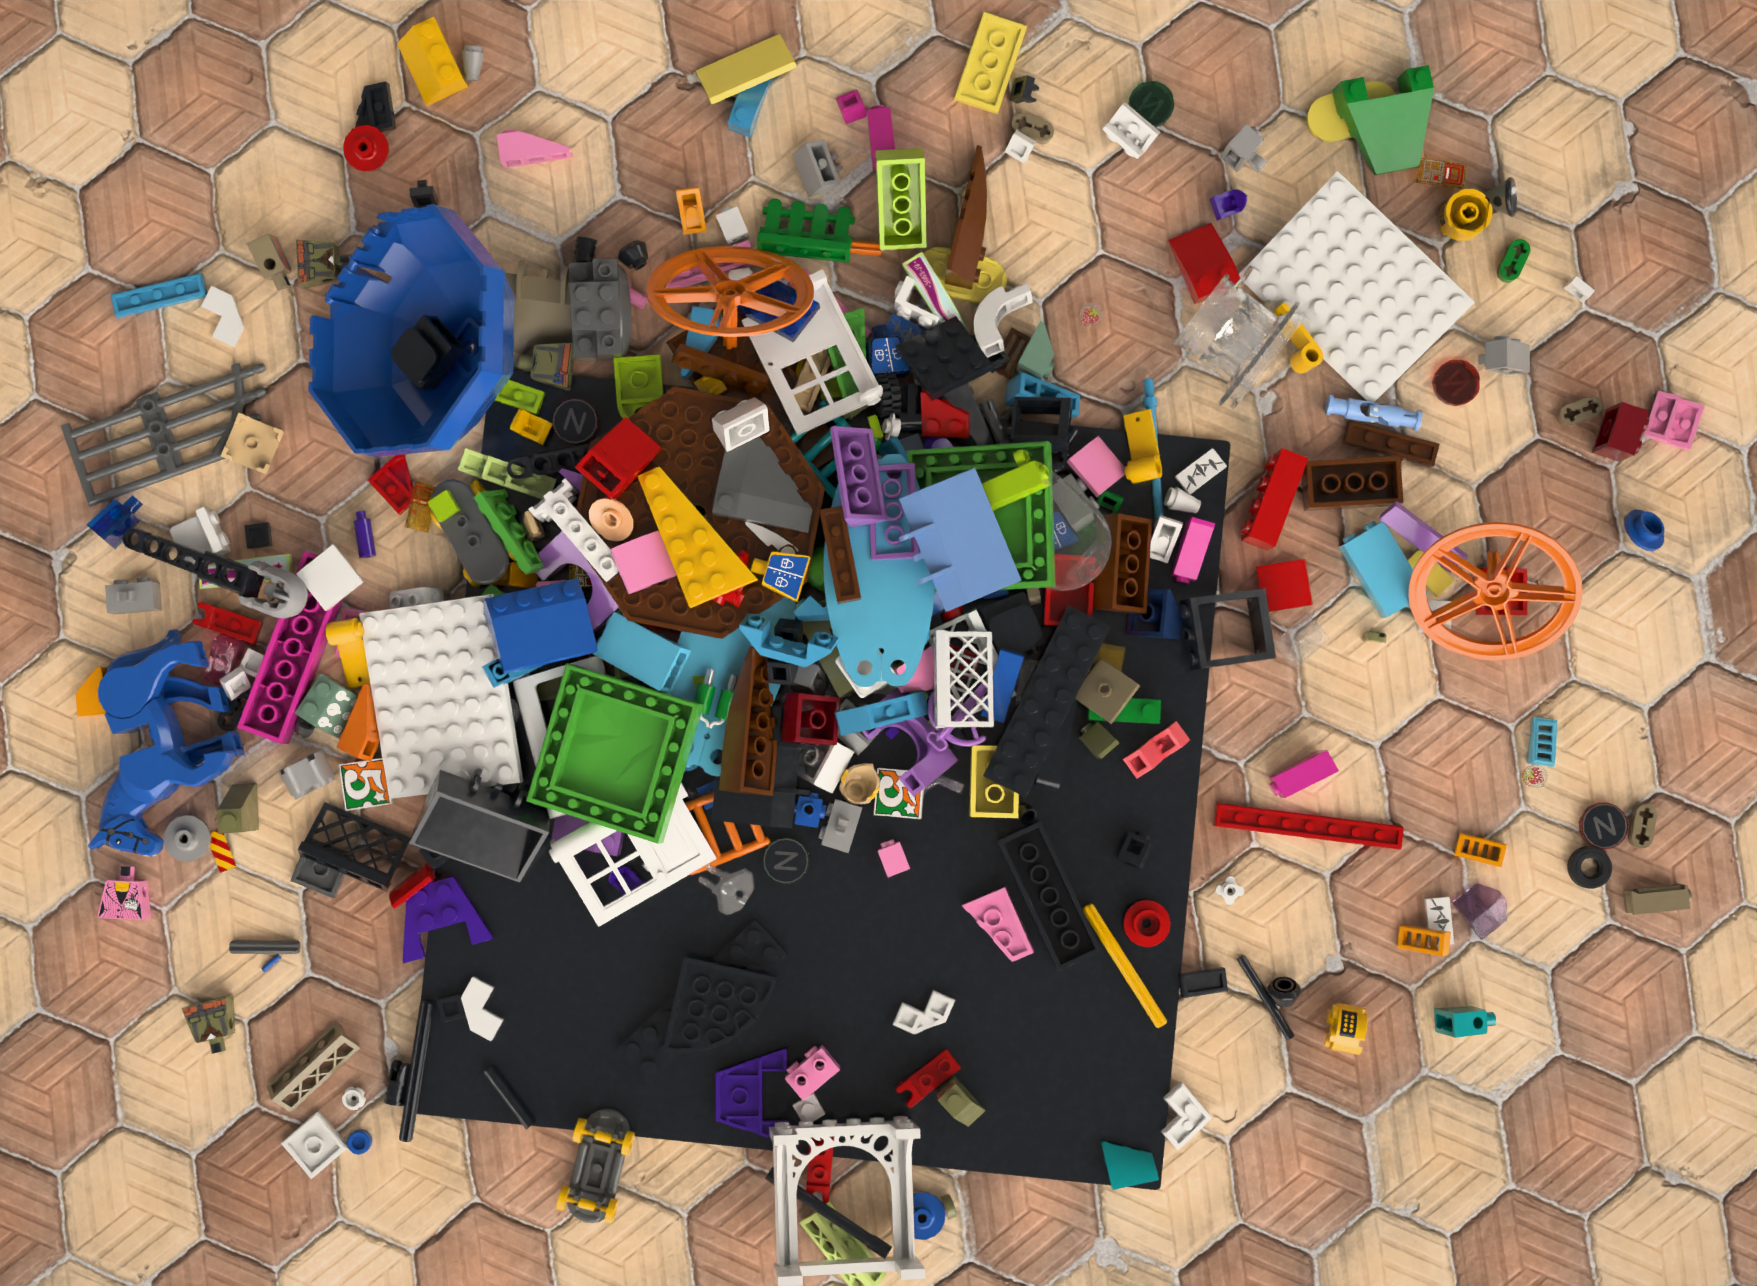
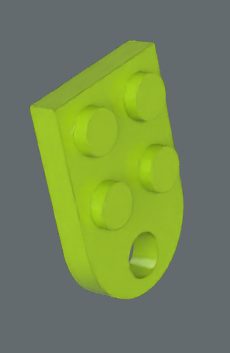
M660 354L613 358L617 407L623 419L631 417L639 409L664 395Z

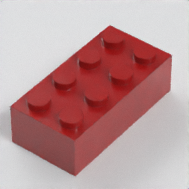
M1283 448L1268 457L1264 469H1267V473L1264 478H1260L1256 488L1259 494L1256 499L1252 500L1248 510L1251 516L1248 521H1244L1240 534L1243 535L1241 541L1266 551L1276 547L1309 458Z

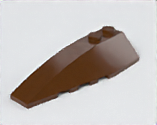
M977 145L965 200L962 203L945 276V284L972 290L973 283H978L981 269H977L979 261L984 260L986 247H982L987 214V184L982 146Z
M753 646L749 647L740 670L728 713L723 742L719 790L773 796L777 740H773L772 728L776 726L775 718H771L770 704H774L773 694L769 690L767 669L769 657L760 655Z

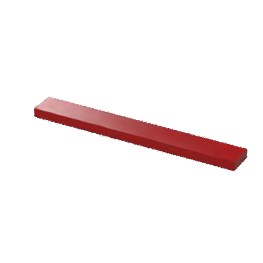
M1216 803L1213 825L1216 827L1399 850L1402 848L1404 826Z

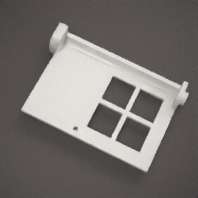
M823 269L809 275L814 286V299L809 310L800 319L784 328L749 336L797 436L860 407L874 405L881 400L880 397L883 394V388L878 384L827 283V277ZM797 296L788 299L784 302L794 305ZM759 312L741 321L744 327L763 324L779 317ZM836 345L846 366L821 377L811 356ZM806 358L816 379L791 390L781 369ZM849 371L859 392L834 403L824 381ZM819 384L829 405L804 416L794 395Z
M682 782L664 843L657 844L628 834L637 850L614 863L601 840L617 830L589 822L557 841L554 839L550 841L552 849L549 850L552 859L555 863L560 862L598 927L717 859L682 800L688 796ZM597 843L610 866L587 879L574 855ZM640 855L653 878L630 891L617 868ZM613 871L626 894L603 906L590 883Z

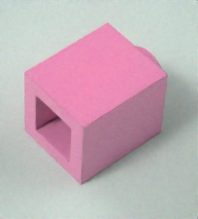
M894 839L880 844L882 848L878 849V853L888 877L910 869L900 841L895 843Z

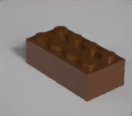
M1388 456L1307 461L1302 475L1304 511L1391 506L1396 501L1400 504L1404 503L1401 457Z
M1124 514L1098 515L1093 609L1126 614L1147 612L1152 519Z

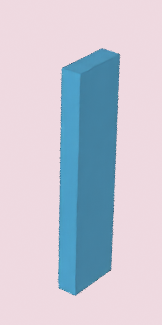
M198 273L111 294L115 317L119 319L205 298L207 289L203 274Z

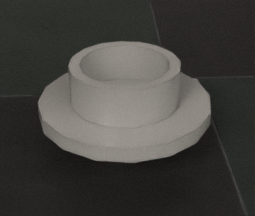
M184 815L177 817L169 823L165 830V848L173 858L179 861L190 862L197 860L206 854L210 847V829L202 819L196 816ZM183 835H187V836H188V841H187V843H184V842H183V840H182Z

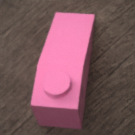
M514 129L504 130L503 134H497L500 162L504 168L573 158L568 146Z

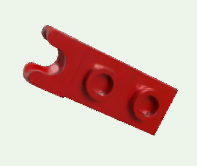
M198 603V607L205 610L206 616L202 620L193 619L192 623L194 625L252 644L257 643L264 622L208 603Z
M945 1049L895 1086L894 1089L897 1093H902L905 1090L911 1091L910 1098L906 1100V1105L908 1108H911L961 1068L949 1051Z
M814 1137L811 1138L816 1146H821L824 1143L822 1138H820V1141L814 1139ZM833 1147L817 1154L808 1163L806 1191L811 1194L817 1191L822 1193L824 1203L829 1202Z

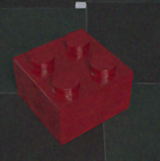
M1620 402L1607 408L1592 453L1618 462L1635 456L1642 446V441L1640 440L1642 432L1647 429L1649 424V418H1647L1649 410L1625 402Z
M785 693L781 741L837 746L838 724L835 713L840 712L841 698L802 693Z

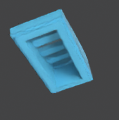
M1533 717L1527 756L1528 764L1555 767L1557 720ZM1539 725L1550 726V730H1540ZM1538 734L1549 735L1548 740L1538 739ZM1538 743L1546 744L1547 749L1538 748ZM1537 753L1546 754V758L1537 757Z

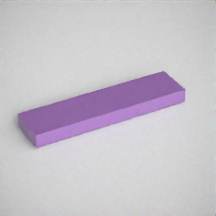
M1397 501L1380 514L1382 522L1422 552H1425L1433 543L1443 537ZM1457 546L1450 550L1464 560H1467V554ZM1447 558L1449 561H1451L1452 563H1454L1456 566H1459L1458 564H1456L1455 562H1453L1452 560H1450L1449 558ZM1437 561V563L1440 564L1442 567H1444L1446 570H1448L1449 572H1452V571H1450L1448 568H1446L1445 566H1443L1441 563H1439V562Z

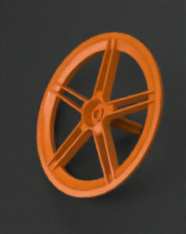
M740 246L706 247L678 254L660 264L650 275L646 286L648 301L655 312L662 318L689 331L712 336H723V346H726V349L737 347V337L764 334L794 323L809 310L814 299L812 280L799 265L769 251ZM716 263H744L766 269L740 280H731ZM697 266L712 284V286L666 288L674 277ZM785 278L794 287L797 299L794 305L761 295L755 291ZM717 302V306L710 324L705 325L681 316L667 303ZM742 305L778 316L779 318L759 325L737 327V306ZM723 309V317L719 326L716 327L719 315Z
M1507 522L1474 524L1443 536L1433 543L1419 558L1409 582L1411 611L1416 622L1426 635L1447 650L1481 660L1514 659L1535 653L1547 647L1570 627L1577 616L1582 601L1580 572L1568 551L1559 542L1539 530ZM1491 536L1514 538L1501 561L1498 551L1494 553L1489 551L1487 553V574L1450 551L1455 546L1477 538ZM1523 540L1508 571L1503 570L1518 542ZM1529 543L1537 546L1553 559L1562 574L1564 587L1513 583L1510 581ZM1447 558H1449L1450 560H1452L1453 562H1455V563L1458 564L1459 566L1463 567L1464 569H1466L1467 571H1469L1470 573H1472L1473 575H1475V577L1473 578L1472 576H1470L1468 573H1466L1465 571H1463L1461 568H1459L1458 566H1456L1454 563H1452L1451 561H1449ZM1438 561L1476 589L1432 611L1426 597V583L1432 568ZM1473 600V602H1471V603H1469V604H1466V605H1464V606H1462V607H1460V608H1458V609H1455V608H1457V607H1459V606H1461V605H1463V604H1465V603H1467V602ZM1508 601L1561 602L1556 613L1546 624L1536 631L1516 639ZM1486 605L1492 609L1502 641L1490 642L1467 638L1447 628L1443 623ZM1504 609L1512 640L1506 639L1497 610Z

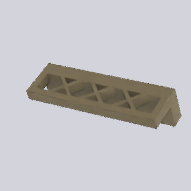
M335 1021L266 1085L271 1100L289 1112L294 1111L360 1049L359 1044L348 1037L342 1025ZM343 1043L350 1046L345 1052L337 1053V1049ZM332 1060V1064L328 1068L319 1069L323 1062ZM314 1077V1081L311 1084L302 1085L306 1078ZM297 1093V1097L290 1103L284 1100L289 1094Z

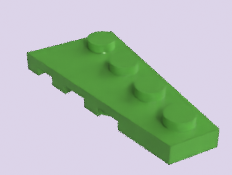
M864 308L844 313L843 315L866 358ZM836 345L827 349L834 371L846 366ZM849 371L836 376L842 399L859 392Z
M506 490L479 492L473 497L478 503L479 510L486 515L492 529L499 534L505 548L516 559L519 569L525 574L537 573L544 568L533 543L525 538L527 531L524 525L519 524L514 517L517 514L514 506L508 505L506 501L508 497Z

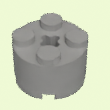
M322 749L278 771L290 795L295 800L313 791V786L317 790L335 780L333 776L335 774Z

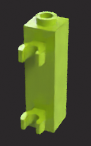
M1023 449L1014 452L1013 455L1019 466L1018 468L982 483L992 510L994 511L1049 487L1048 478H1050V473L1046 465L1035 460L1030 462L1028 452H1023Z

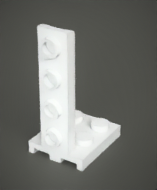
M565 478L562 480L563 483L552 492L549 491L544 495V499L534 507L531 506L529 511L542 523L554 520L607 582L619 572L610 551L611 549L572 505L577 498L575 495L579 492Z

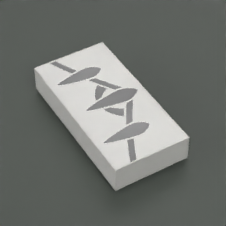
M1212 448L1176 475L1175 478L1188 494H1192L1227 466Z
M1450 897L1424 898L1427 928L1451 932L1450 945L1454 944ZM1428 935V944L1430 946L1431 935Z

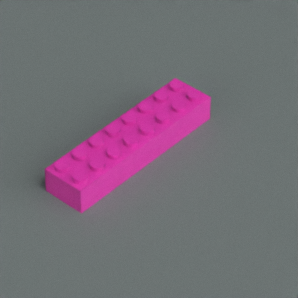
M304 551L296 573L319 555ZM307 589V602L303 610L296 616L278 619L237 728L280 744L290 743L295 730V724L299 719L295 711L310 690L328 643L326 625L336 621L344 598L331 609L325 611Z

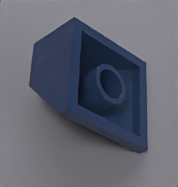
M1148 589L1147 612L1128 613L1126 635L1180 640L1182 618L1171 590Z

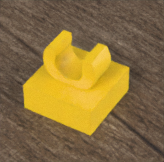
M703 376L694 382L701 392L721 395L727 391L722 381L711 377Z

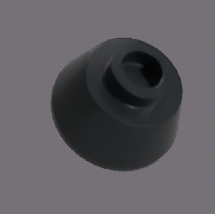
M633 241L618 252V260L629 269L639 270L647 264L648 252L646 243L643 241Z
M1278 977L1269 983L1268 992L1276 1005L1285 1008L1295 1003L1301 988L1292 978Z

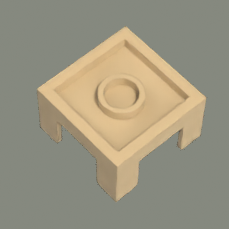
M238 413L221 457L266 475L284 431Z

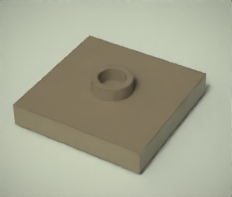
M1100 659L1084 680L1075 699L1112 724L1140 686L1103 659Z

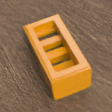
M1459 833L1454 856L1502 867L1507 844ZM1465 839L1470 840L1467 853L1462 852ZM1475 841L1479 842L1476 856L1472 855ZM1484 844L1489 845L1486 858L1481 857ZM1496 846L1498 847L1496 859L1491 860L1493 847Z
M1401 924L1399 925L1397 948L1442 957L1449 954L1451 932ZM1408 931L1412 932L1411 944H1407ZM1418 933L1421 934L1420 946L1417 945ZM1428 935H1431L1430 947H1427ZM1438 937H1440L1439 947L1437 948Z

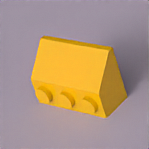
M434 16L412 26L397 43L426 106L468 88L442 29Z

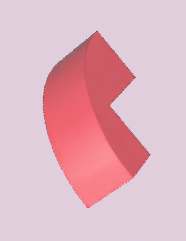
M1175 721L1147 740L1123 760L1134 776L1139 778L1156 767L1164 758L1182 748L1190 739L1178 722Z

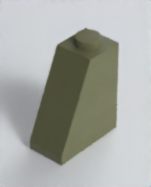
M257 783L234 784L231 786L217 809L218 834L259 830Z
M954 1075L936 1090L937 1100L954 1119L968 1127L986 1111Z

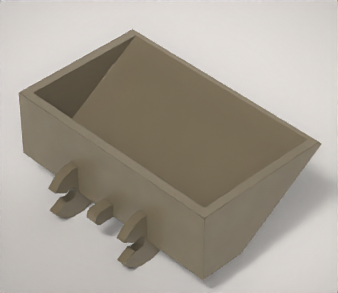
M520 260L517 274L505 273L515 297L514 352L526 354L530 348L534 350V345L573 344L569 266H564L561 280L548 279L549 269L542 268L541 278L527 276V263H525V260ZM597 358L574 359L576 361H584L591 363L597 362Z

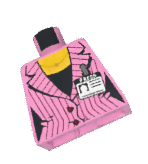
M120 866L119 879L106 881L98 918L131 920L151 918L148 883L146 880H134L135 866Z

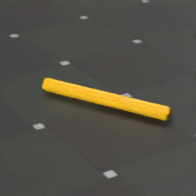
M1090 903L1083 907L1082 910L1087 920L1157 1028L1167 1023L1166 1018L1094 905Z

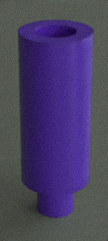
M357 511V520L353 522L359 558L376 556L371 519H366L365 511Z

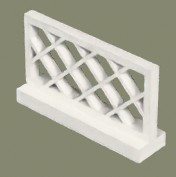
M976 608L931 629L930 639L928 640L930 645L933 647L931 635L936 630H945L952 626L950 631H954L956 623L966 620L969 626L968 632H987ZM976 637L972 641V643L978 645L979 653L986 648V638ZM992 644V669L994 674L998 655ZM964 650L959 654L961 658L964 657L970 660L975 659L971 656L963 654ZM978 659V660L974 663L972 669L975 671L977 662H978V663H981V664H984V665H986V664H985L982 660H979V659ZM958 660L955 665V668L950 667V670L953 671L954 674H956V672L961 674L962 672L958 670V666L960 663ZM965 672L963 674L969 677L966 684L967 687H969L972 678L977 679L972 673ZM950 676V684H951L954 679ZM954 684L950 687L957 701L960 699L958 691L963 692V695L966 693L964 689L956 687ZM980 705L972 714L983 710V707Z
M936 630L933 633L935 728L993 727L992 632ZM949 637H958L965 645L956 653L949 646ZM964 637L972 638L969 641H967ZM976 637L986 638V648L981 653L970 644ZM967 646L977 655L969 665L959 656ZM955 658L966 667L958 677L950 670V663ZM979 658L987 665V671L981 677L971 668ZM967 670L978 679L970 689L959 679ZM986 675H987V683L983 680V678H984ZM950 676L954 679V681L951 684ZM955 682L966 691L958 701L950 694V687ZM979 682L987 688V695L982 700L971 691ZM967 694L978 702L971 712L959 703ZM950 699L955 703L952 707L950 705ZM956 705L967 715L962 721H951V710ZM981 705L988 712V721H978L972 713Z

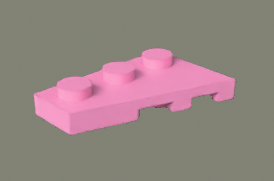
M1006 886L962 905L1012 962L1034 953L1032 944Z

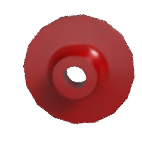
M369 125L358 126L352 129L345 137L343 144L344 156L347 162L356 170L363 172L375 171L387 161L389 142L385 135L376 127ZM363 144H367L365 151L361 150Z
M1150 900L1138 901L1130 906L1125 913L1123 921L1124 930L1128 938L1138 946L1143 947L1156 946L1164 941L1169 933L1171 924L1169 914L1165 908L1157 902ZM1144 919L1150 920V925L1148 927L1142 926V921Z

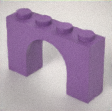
M563 531L538 553L544 568L536 574L542 581L557 575L568 563L578 565L586 571L590 577L593 589L591 599L587 604L593 633L606 624L613 611L617 613L620 611V608L587 559Z
M897 688L881 701L898 698L907 694L901 693ZM924 716L862 731L868 740L887 727L900 728L910 735L917 748V760L914 766L900 776L899 779L913 797L958 761L948 746L945 750L938 751L927 742V733L934 729ZM930 735V740L939 748L944 746L941 740L936 741V735Z

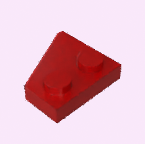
M405 454L395 455L367 480L399 515L404 513L415 502L416 493L412 503L415 489Z

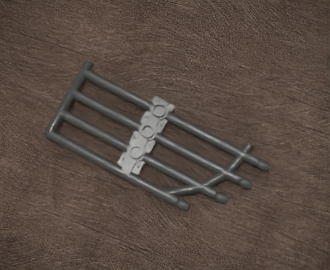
M240 363L231 365L232 374L161 399L158 392L142 396L135 400L137 404L135 408L73 430L70 423L61 425L89 507L226 459L221 457V454L238 413L242 414L244 403L261 398L267 394L265 388H258L255 391L244 393L243 379L264 372L266 370L265 365L257 364L254 367L241 370ZM234 383L235 397L170 420L167 419L164 407ZM233 407L230 423L177 442L175 441L171 429ZM260 414L249 416L259 422L262 420ZM141 416L145 429L82 451L79 450L75 438ZM222 436L211 454L183 464L180 450ZM147 437L149 438L152 451L87 473L83 460ZM154 459L157 460L160 469L159 473L95 495L91 484L92 481Z

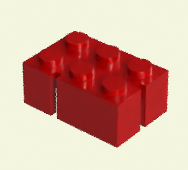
M1055 554L1056 587L1044 588L1042 626L1057 627L1068 605L1092 617L1094 583L1089 582L1087 584V581L1095 578L1096 557Z

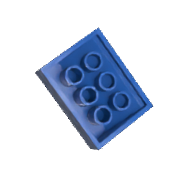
M578 578L484 598V616L504 674L596 653L598 650L585 596Z

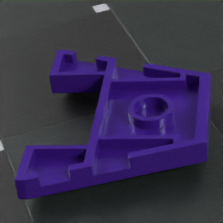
M455 876L427 884L406 901L403 964L426 957L420 933L466 921L472 945L494 939L492 932L486 927L483 922L484 920L471 904V900Z
M787 1048L716 1071V1121L757 1133L766 1138H770L769 1127H775L776 1122H788V1120H763L762 1084L763 1071H786Z

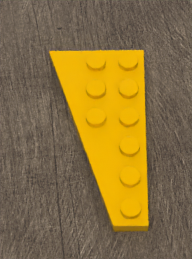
M660 467L638 475L690 608L757 581L752 572Z

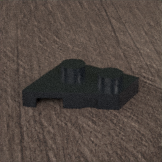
M385 81L364 86L361 96L362 101L356 113L358 119L355 128L369 125L376 127L381 132L396 129L390 84Z

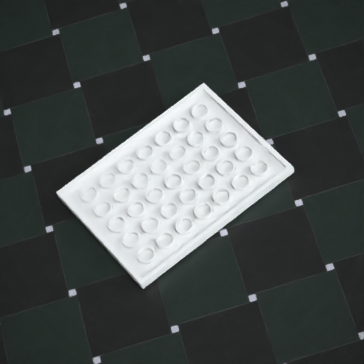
M1339 171L1325 183L1239 274L1241 280L1262 301L1270 300L1273 309L1285 302L1321 348L1323 359L1368 402H1375L1475 303L1463 289Z
M494 594L359 614L360 622L363 623L365 632L363 635L364 648L390 799L428 794L440 770L471 780L477 768L483 769L480 776L482 777L480 784L486 787L495 786L496 783L505 785L523 782L508 683L493 688L482 666L498 659L484 616V598L493 597Z

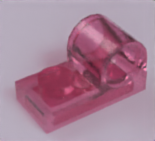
M222 633L215 637L208 660L210 667L206 668L204 680L222 686L220 679L233 671L234 664L241 658L244 652L245 642Z

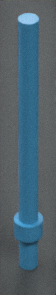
M1149 378L1144 379L1145 398H1143V408H1146V410L1151 409L1158 444L1155 412L1157 397H1154L1153 379ZM1161 478L1152 479L1155 519H1158L1160 515L1164 516Z

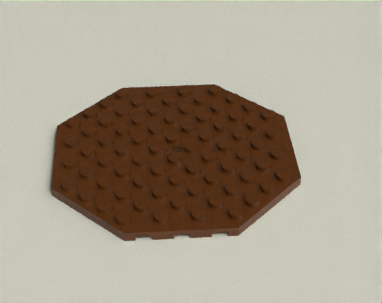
M674 386L666 391L667 393L651 401L628 418L662 448L640 474L660 467L694 507L701 506L705 509L704 518L734 553L742 549L749 554L748 569L750 571L755 558L769 561L771 552L781 553L784 547H791L796 555L809 556L812 559L825 487L768 404L765 405L768 410L769 431L760 435V438L767 447L770 446L780 461L778 464L784 473L789 474L799 490L797 492L813 509L808 533L753 523L778 534L792 544H786L779 551L772 544L767 546L745 524L746 521L714 516L712 513L725 453L724 446L713 430L712 418L721 411H728L736 407L743 399ZM610 431L590 442L588 452ZM583 475L576 510L592 527L589 520L591 505L600 498L609 497ZM638 477L617 499L630 511L633 518L631 534L626 539L616 542L605 539L601 534L598 535L612 549L659 530ZM811 560L808 566V570L803 585L806 584L808 580ZM591 565L628 621L724 639L739 629L740 623L748 613L760 615L785 598L762 586L764 575L752 572L757 581L744 586L742 590L744 598L739 607L727 601L722 606L711 599L690 608L677 575L653 584L648 588L628 594L619 572L606 582Z

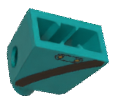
M1473 1006L1434 1008L1435 1031L1454 1038L1487 1034L1488 1026L1496 1025L1495 1013L1486 1012L1485 1009Z

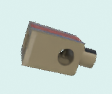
M266 234L246 243L264 279L273 280L278 291L291 286L286 274L292 270L278 237ZM276 262V267L272 269V264Z

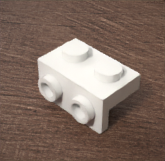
M1126 102L1121 105L1110 122L1102 129L1111 141L1119 143L1124 148L1126 154L1137 159L1146 152L1160 134L1159 130Z

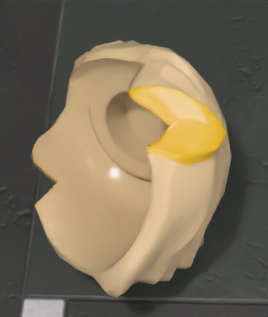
M872 763L852 765L848 770L844 771L839 789L847 803L854 805L870 803L880 789V778Z

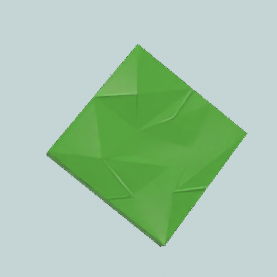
M1049 441L907 450L908 463H915V475L920 490L973 468L976 469L981 484L1018 468L1019 466L1015 461L1013 453L1023 449V452H1028L1030 462L1035 460L1046 465L1050 473V478H1048L1049 487L998 508L993 513L1021 578V581L1000 590L1056 587L1052 450Z
M566 663L526 801L653 843H664L704 704L578 665Z

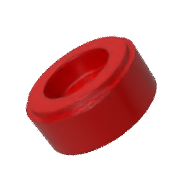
M959 606L950 611L940 613L943 622H947L964 614V609L962 606Z

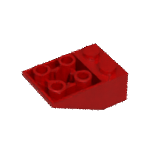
M625 417L589 450L575 468L610 499L617 500L662 448Z

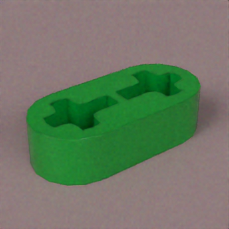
M1517 239L1507 247L1497 269V276L1502 282L1510 283L1521 274L1531 251L1527 241ZM1521 246L1523 253L1515 259L1516 250L1513 248ZM1512 263L1513 267L1511 269V272L1514 274H1511L1508 277L1506 276L1507 271L1504 269L1509 267Z

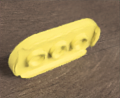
M1370 81L1365 83L1369 99L1396 95L1393 89L1383 82ZM1333 93L1318 98L1311 105L1306 117V124L1309 132L1315 138L1323 142L1333 143L1351 137L1348 132L1350 130L1337 113Z
M933 247L923 253L950 298L980 304L996 288L1003 286L1004 290L1006 288V273L1001 265L992 258L984 257L983 261L978 262L977 269H981L978 283H973L972 290L945 284L946 268L951 249Z

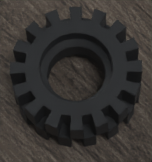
M894 373L875 375L878 384L883 388L881 400L874 404L878 417H890L891 413H895V416L899 415L901 412V394L899 393L900 386H898L896 375Z

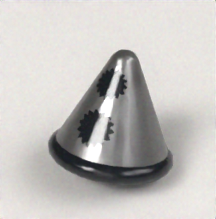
M1509 177L1506 181L1484 193L1488 202L1491 203L1492 209L1514 217L1517 210V191L1514 179Z

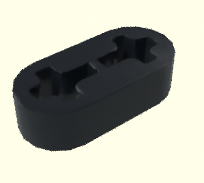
M244 692L229 702L231 711L219 714L217 722L222 730L232 731L237 729L245 708L243 707L238 710L242 705L240 700L241 698L247 699L250 693ZM235 713L236 715L232 718L234 724L225 725L226 719L224 717L232 716Z

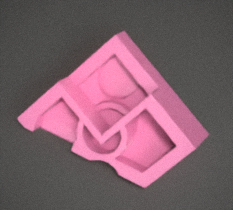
M932 646L923 651L918 667L910 681L905 686H897L901 693L934 690ZM905 663L901 664L893 671L897 675L904 673V671L906 670Z

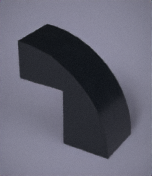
M780 618L774 627L775 636L802 643L803 620ZM769 658L767 661L769 683L792 685L799 666Z

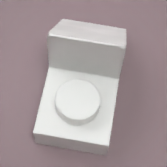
M1160 515L1155 522L1151 537L1150 558L1168 563L1183 522Z

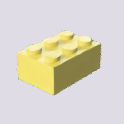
M971 746L970 817L1018 818L1019 794L983 776L997 746Z

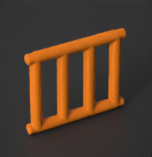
M714 791L685 802L688 810L694 811L703 836L717 858L690 875L700 873L771 844L768 836L765 837L760 825L750 824L756 840L743 845L735 824L724 822L734 849L721 854L702 808L703 805L713 802Z

